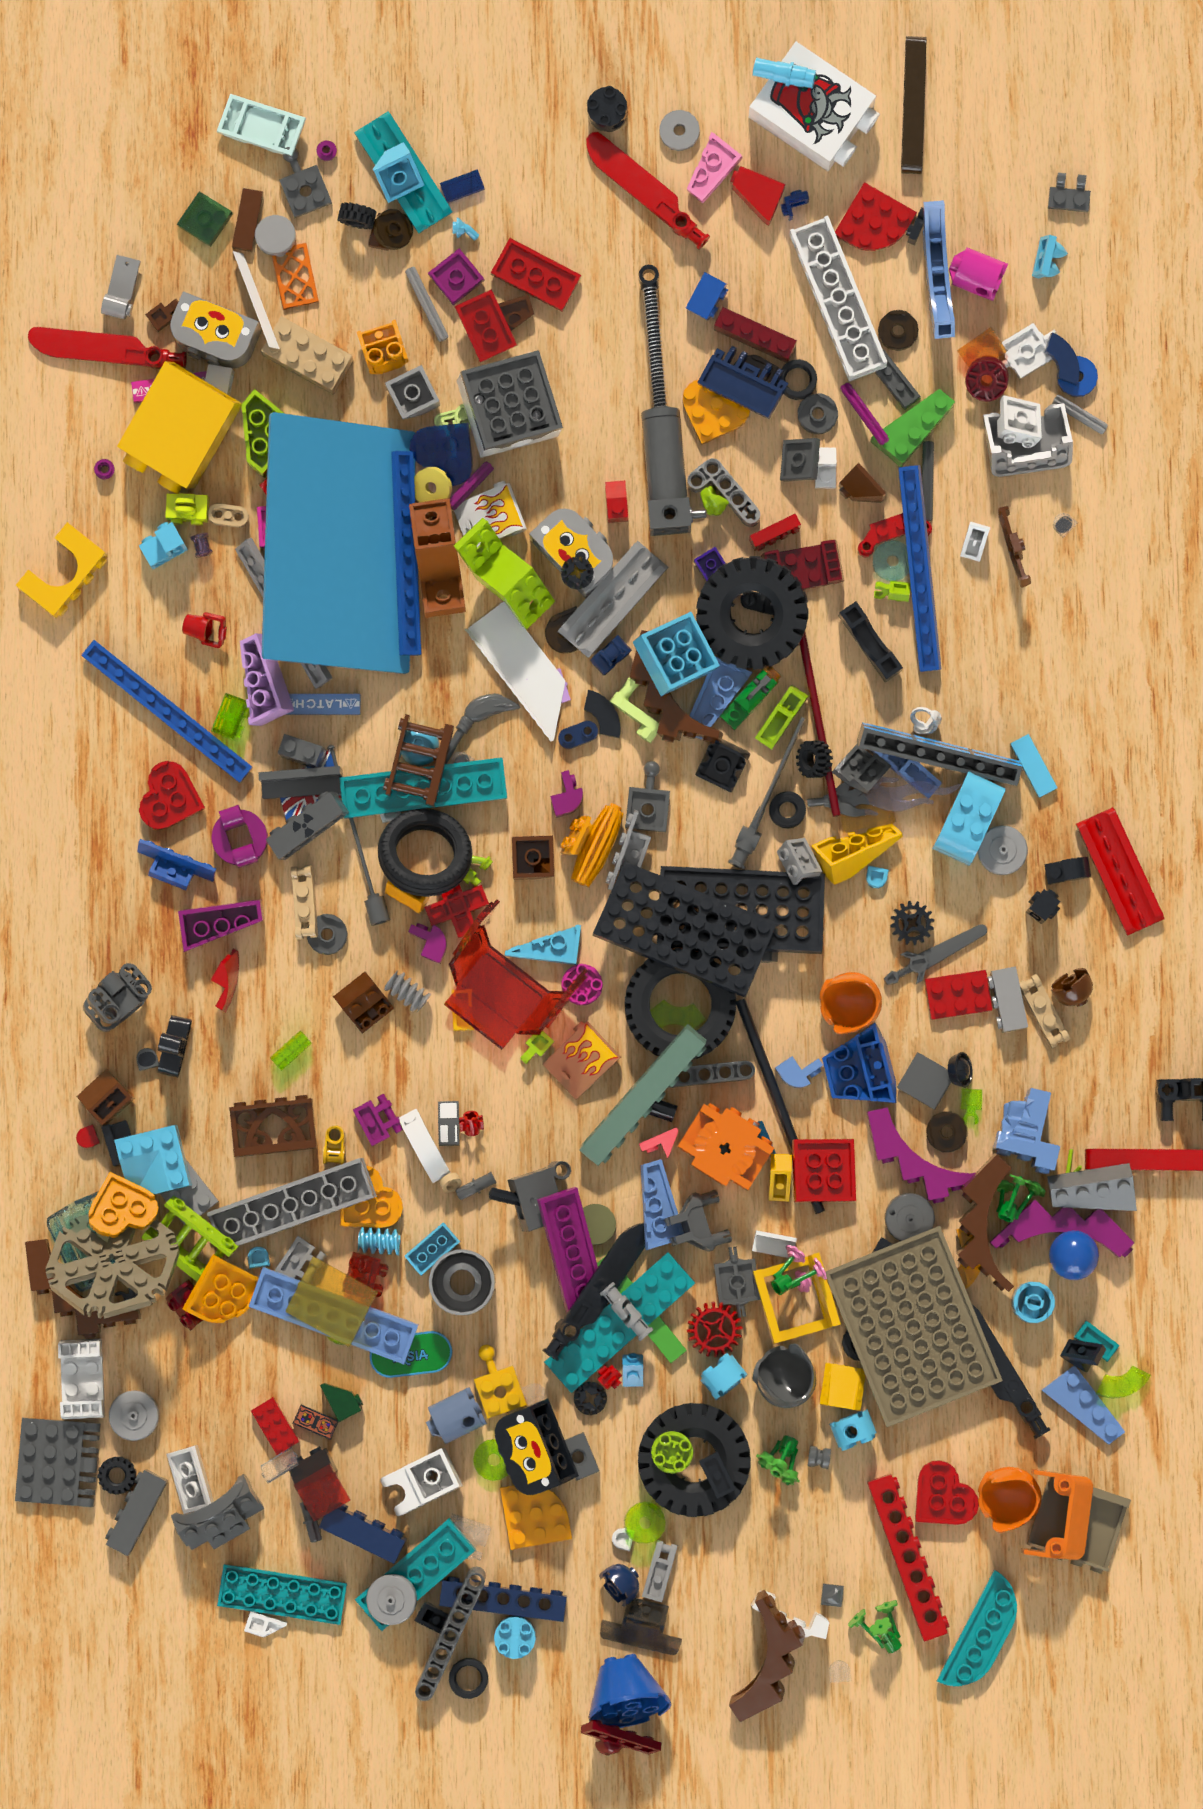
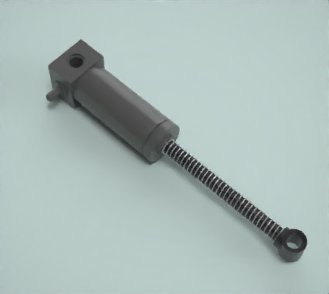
M647 264L639 271V283L645 298L644 311H646V334H648V357H650V380H652V403H654L653 408L641 413L649 498L650 536L691 533L693 519L706 518L707 515L706 510L692 511L689 497H687L680 410L675 407L666 406L667 398H665L666 387L664 384L666 383H664L665 375H663L664 364L662 361L664 360H662L663 352H661L662 341L660 338L662 337H660V318L658 317L660 314H658V295L656 294L658 292L656 290L659 289V272L655 266ZM646 273H652L654 279L647 281L643 276ZM671 514L674 516V518L667 519L665 518V516Z

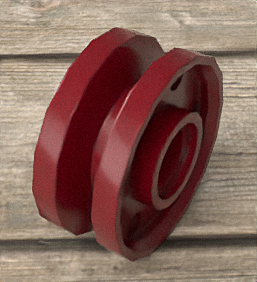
M984 356L977 358L971 363L966 373L965 384L967 391L979 401L990 402L997 400L1004 394L1007 388L1009 373L1005 364L995 357ZM989 375L993 381L985 383L982 380V376Z

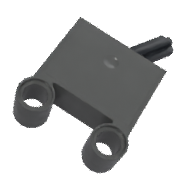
M553 1161L548 1167L508 1179L510 1191L491 1188L489 1199L515 1205L522 1231L529 1232L544 1227L537 1199L557 1193L558 1188L555 1180L568 1178L571 1174V1167L565 1161ZM558 1165H560L562 1168V1173L560 1175H557L556 1168Z

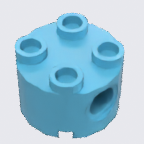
M1040 1282L1023 1283L1014 1291L1012 1296L1014 1314L1019 1319L1028 1323H1039L1046 1320L1052 1314L1055 1307V1298L1052 1291Z
M726 1353L718 1360L715 1368L710 1366L702 1372L701 1382L708 1388L715 1400H718L720 1396L723 1397L741 1382L740 1379H745L748 1374L733 1355L730 1356Z
M868 1409L829 1424L838 1448L841 1447L842 1451L857 1445V1441H861V1444L873 1440L877 1433ZM850 1426L857 1429V1435L851 1432Z
M513 1615L506 1617L498 1624L494 1634L495 1646L498 1652L511 1659H518L528 1655L533 1649L536 1640L534 1626L527 1618Z

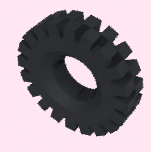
M750 556L749 558L740 557L725 563L709 577L697 601L696 621L713 654L721 657V661L728 665L730 663L734 664L736 668L763 669L765 666L770 665L771 667L779 663L780 660L787 658L798 646L807 627L809 608L807 607L806 593L803 592L801 587L802 584L797 577L791 574V570L784 565L777 564V561L770 558L763 559L760 556ZM747 591L759 592L758 595L764 594L770 599V606L773 605L775 615L770 620L773 623L765 631L761 629L760 633L753 634L747 633V630L742 631L735 625L734 622L736 620L732 619L731 606H735L733 603L734 599L740 594L744 596Z
M686 1403L667 1409L656 1417L646 1429L639 1446L638 1467L645 1489L661 1507L677 1515H684L686 1517L708 1516L723 1510L740 1495L749 1477L751 1457L744 1432L733 1418L711 1405ZM668 1431L680 1432L688 1439L690 1437H699L704 1439V1443L708 1441L715 1449V1452H718L736 1490L717 1499L708 1479L703 1481L698 1479L699 1482H688L684 1480V1476L680 1478L676 1473H666L660 1470L652 1459L651 1450L654 1441L659 1435Z

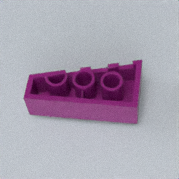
M262 899L178 911L184 952L264 920Z

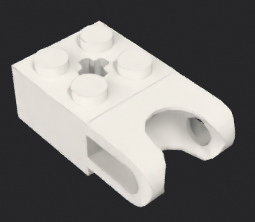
M441 1448L382 1477L380 1480L383 1487L398 1484L405 1490L404 1501L394 1508L396 1516H402L463 1486L445 1448ZM433 1470L434 1473L438 1474L436 1481L430 1479Z

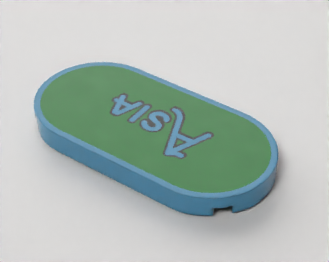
M419 1332L414 1336L405 1364L370 1352L369 1356L370 1363L375 1372L388 1378L435 1373L443 1370L449 1364L452 1358V1346L450 1341L439 1332Z

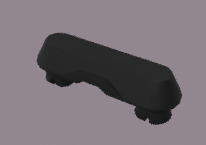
M753 591L745 592L744 596L742 594L741 604L744 608L775 615L773 605L770 606V599L764 594L758 595V592Z

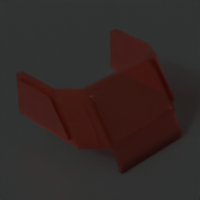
M497 899L494 903L491 901L476 917L452 953L454 957L450 961L449 967L457 988L444 1005L502 1050L515 1033L521 1035H540L545 1028L548 1029L584 983L588 970L585 968L566 991H549L490 944L485 924L500 903Z

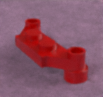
M903 513L869 524L870 530L864 540L859 543L858 553L862 557H870L874 552L875 545L905 535ZM926 521L927 534L929 536L932 532V525ZM863 545H868L870 549H863Z

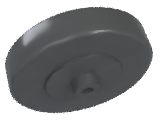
M904 1193L890 1201L885 1211L884 1220L889 1233L895 1239L903 1241L932 1229L935 1215L931 1204L924 1197L915 1193Z

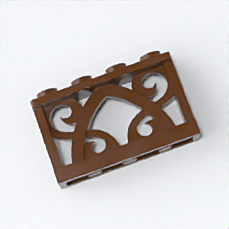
M307 1095L295 1096V1100L287 1101V1097L275 1098L273 1103H267L266 1100H256L254 1105L238 1102L234 1103V1107H229L234 1157L318 1148L313 1099H308ZM289 1106L287 1113L276 1107ZM302 1106L305 1108L307 1115L303 1121L296 1123L295 1120L300 1117L301 1112L295 1115L293 1109ZM257 1109H265L258 1116L254 1111ZM247 1112L251 1115L250 1120L244 1119L247 1124L251 1125L250 1129L243 1128L238 1123L240 1114ZM272 1113L289 1124L288 1127L280 1132L277 1144H273L271 1137L266 1132L257 1130L261 1123ZM308 1122L311 1140L305 1139L300 1128ZM293 1129L294 1132L289 1133L292 1135V1139L290 1141L285 1140V1133ZM238 1130L247 1132L243 1148H240ZM255 1134L263 1135L265 1142L259 1144L257 1142L259 1137H254Z

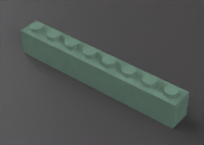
M687 1024L581 1144L579 1151L597 1166L601 1162L606 1163L612 1156L611 1151L615 1146L619 1148L626 1140L624 1136L628 1132L632 1133L638 1127L639 1123L637 1121L642 1116L646 1118L653 1109L651 1108L652 1104L655 1101L659 1103L666 1095L664 1091L667 1087L670 1086L672 1088L679 1080L678 1075L682 1070L686 1072L693 1064L691 1060L695 1056H701L706 1050V1039Z

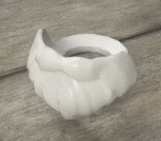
M925 707L913 709L910 715L911 722L914 724L913 731L916 734H932L941 723V714L936 710H929ZM924 711L930 715L926 724L916 718L915 714L917 712Z

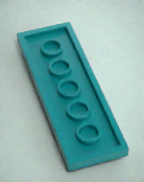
M449 1518L384 1575L398 1574L407 1578L416 1590L418 1601L476 1549ZM366 1589L355 1601L377 1627L383 1631L389 1625L380 1623L370 1614L366 1602L368 1589Z

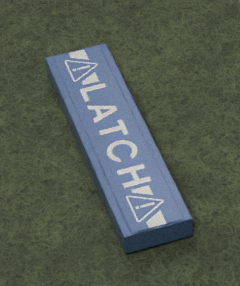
M289 694L294 711L286 715H360L361 695Z

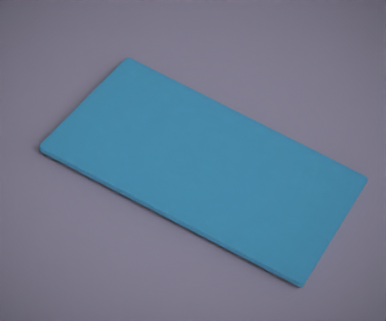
M277 412L269 415L262 623L263 659L400 674L409 672L410 656L399 655L391 452H413L415 477V432Z

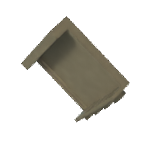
M1048 1476L1042 1495L1041 1506L1036 1514L1027 1545L1031 1546L1033 1550L1045 1551V1546L1049 1539L1053 1537L1064 1538L1069 1496L1060 1495L1055 1491L1054 1477ZM1093 1487L1085 1553L1080 1559L1071 1560V1564L1082 1567L1083 1564L1091 1566L1090 1570L1102 1574L1103 1570L1109 1571L1110 1559L1127 1507L1129 1508L1130 1499Z

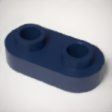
M584 721L565 728L559 733V744L565 749H572L596 739L598 728L591 721ZM589 727L591 728L592 732L590 734H585L584 729ZM566 735H571L573 737L572 740L569 742H567L564 738Z

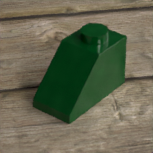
M327 1383L320 1385L339 1422L362 1411L361 1406L364 1404L359 1394L355 1395L353 1391Z

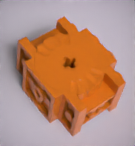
M709 1103L707 1106L704 1104L677 1147L694 1157L691 1163L692 1167L724 1187L727 1186L729 1181H732L748 1191L774 1150V1147L771 1146L773 1142L764 1136L761 1139L757 1136L761 1131L758 1128L760 1124L751 1118L748 1121L740 1117L742 1113L737 1109L731 1107L729 1110L726 1108L721 1115L718 1113L720 1109L715 1105ZM727 1144L730 1153L726 1152L723 1155L720 1153L721 1148L719 1146Z

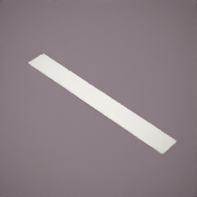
M233 251L269 347L280 349L244 254Z

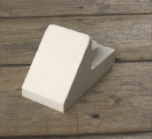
M820 447L815 488H836V448Z

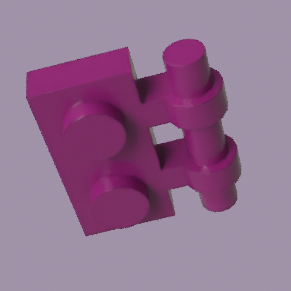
M384 1094L377 1097L380 1105L376 1107L370 1100L353 1109L371 1146L389 1138L390 1135L387 1129L393 1127L396 1134L403 1130L399 1117H396L391 1108V1101L387 1100ZM383 1110L389 1120L386 1123L382 1122L378 1114Z

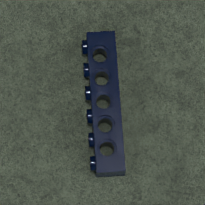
M448 1576L447 1580L443 1579L439 1606H453L457 1597L456 1591L463 1584V1582H460L459 1577ZM471 1579V1580L474 1581V1582H479V1581H480V1580ZM489 1582V1585H484L482 1589L489 1594L488 1600L480 1601L477 1599L473 1608L475 1611L564 1622L567 1595H563V1591L551 1590L550 1593L542 1592V1588L530 1587V1590H522L520 1585L509 1584V1588L501 1587V1583ZM500 1593L508 1594L509 1602L507 1604H501L498 1601ZM468 1594V1596L464 1599L469 1601L472 1600L473 1597L472 1595ZM523 1595L530 1599V1604L526 1607H522L518 1603L519 1597ZM543 1598H547L551 1602L550 1608L546 1610L539 1606V1601Z

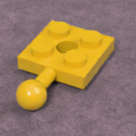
M487 1344L481 1346L478 1355L486 1362L489 1374L475 1378L474 1382L487 1419L527 1405L513 1365L497 1371L493 1360L495 1355L494 1348ZM498 1386L506 1389V1395L502 1398H498L494 1394V1390Z

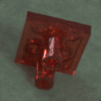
M353 1252L349 1260V1269L344 1279L342 1292L366 1299H371V1295L380 1297L382 1292L375 1290L383 1291V1285L376 1284L375 1280L377 1275L381 1277L387 1275V1272L381 1271V1269L388 1270V1265L380 1263L381 1259Z
M331 1464L294 1484L313 1521L351 1501Z

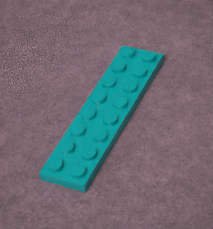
M502 757L445 764L435 807L426 805V800H423V797L392 790L391 796H387L386 790H383L385 779L390 778L391 771L339 777L342 802L349 811V814L344 819L508 799ZM428 766L422 768L431 769L435 768V766ZM397 770L394 781L421 789L430 788L431 780H428V777Z
M667 1252L621 1294L629 1299L642 1315L644 1322L649 1325L690 1289L695 1282L672 1255ZM611 1304L603 1309L594 1323L585 1325L580 1330L579 1337L571 1341L568 1347H564L558 1356V1361L549 1357L544 1363L572 1393L637 1335L623 1323L621 1318L612 1310Z

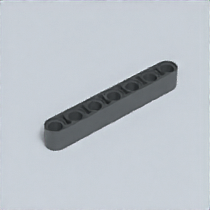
M472 1567L464 1579L417 1681L415 1694L419 1700L428 1701L435 1693L483 1589L486 1573L481 1567ZM478 1575L481 1581L474 1582L471 1580V1576ZM470 1594L473 1599L467 1601L463 1599L462 1595ZM461 1612L464 1618L457 1619L454 1613ZM451 1630L455 1632L456 1636L448 1637L445 1632ZM444 1649L447 1651V1654L439 1655L437 1650ZM431 1667H435L439 1670V1672L433 1674L429 1672L428 1669ZM428 1686L430 1691L423 1692L420 1687Z

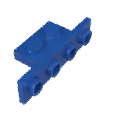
M140 839L138 842L137 852L155 859L149 870L148 876L183 890H187L194 875L212 882L215 879L216 868H213L210 864L198 862L190 856L180 855L172 849L155 845L152 841Z

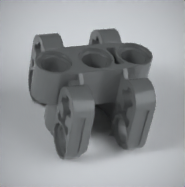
M126 963L120 968L119 973L112 971L89 993L83 1003V1011L99 1030L108 1032L144 1005V1002L151 993L152 986L134 964ZM140 984H144L147 987V993ZM100 1020H102L105 1023L111 1024V1026H103Z

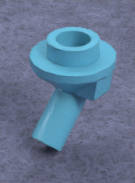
M457 218V222H453L452 233L456 234L457 238L464 233L474 241L479 237V234L460 218Z

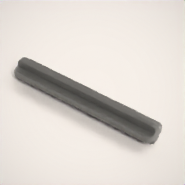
M932 441L923 442L922 486L925 515L928 522L933 519L934 442Z

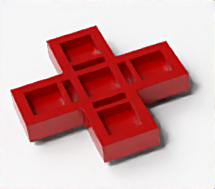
M458 884L452 890L441 894L443 900L424 907L432 927L433 925L452 920L457 936L461 938L478 931L471 911L487 906L489 902L482 885L462 892L460 884Z

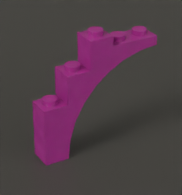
M888 1107L866 1112L876 1160H882V1164L893 1162L894 1157H897L902 1181L907 1180L908 1184L919 1182V1177H923L927 1200H933V1204L945 1202V1197L949 1196L948 1188H951V1191L961 1190L963 1185L975 1174L953 1172L939 1168L918 1156L900 1137L892 1122Z

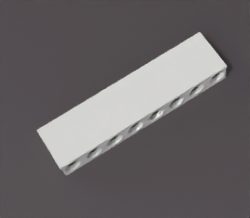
M825 216L821 220L795 230L791 229L790 238L848 381L851 382L886 368V357L829 217Z

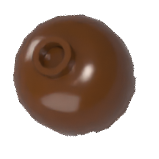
M1085 968L1073 970L1075 974L1069 977L1066 973L1052 984L1051 991L1058 1002L1065 1006L1077 1007L1083 1006L1088 1002L1087 999L1093 991V982Z

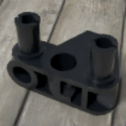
M1203 1078L1156 1080L1155 1093L1156 1100L1161 1103V1121H1174L1173 1103L1175 1101L1202 1102L1203 1121ZM1201 1083L1202 1096H1194V1087ZM1165 1084L1172 1090L1168 1096L1165 1095V1092H1162Z

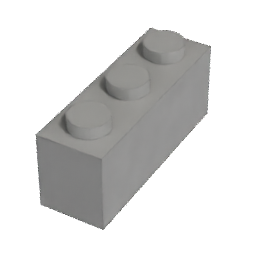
M1016 966L991 971V976L987 978L989 988L994 990L995 996L992 997V1004L994 1009H998L999 1017H996L998 1029H1002V1033L1028 1028Z

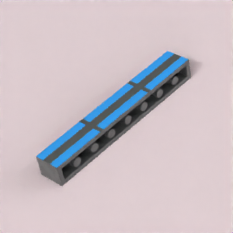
M863 722L857 738V744L860 748L966 774L969 771L982 778L1015 786L1018 785L1023 768L1018 760Z

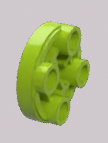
M668 1431L659 1435L654 1441L651 1450L652 1459L660 1470L666 1473H678L686 1469L691 1463L693 1447L690 1440L682 1433Z

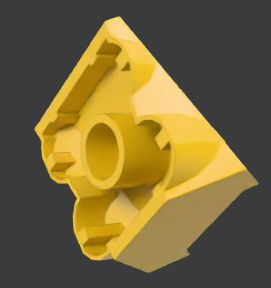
M825 1363L820 1404L861 1411L866 1376L862 1368Z

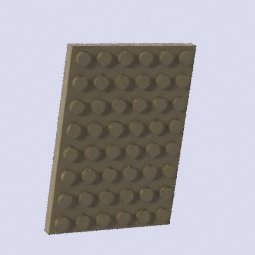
M940 1226L825 1271L829 1286L886 1427L1003 1381Z

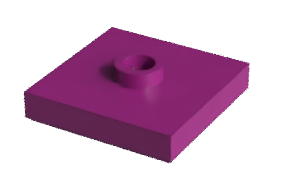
M460 248L428 272L430 278L452 305H455L485 281Z

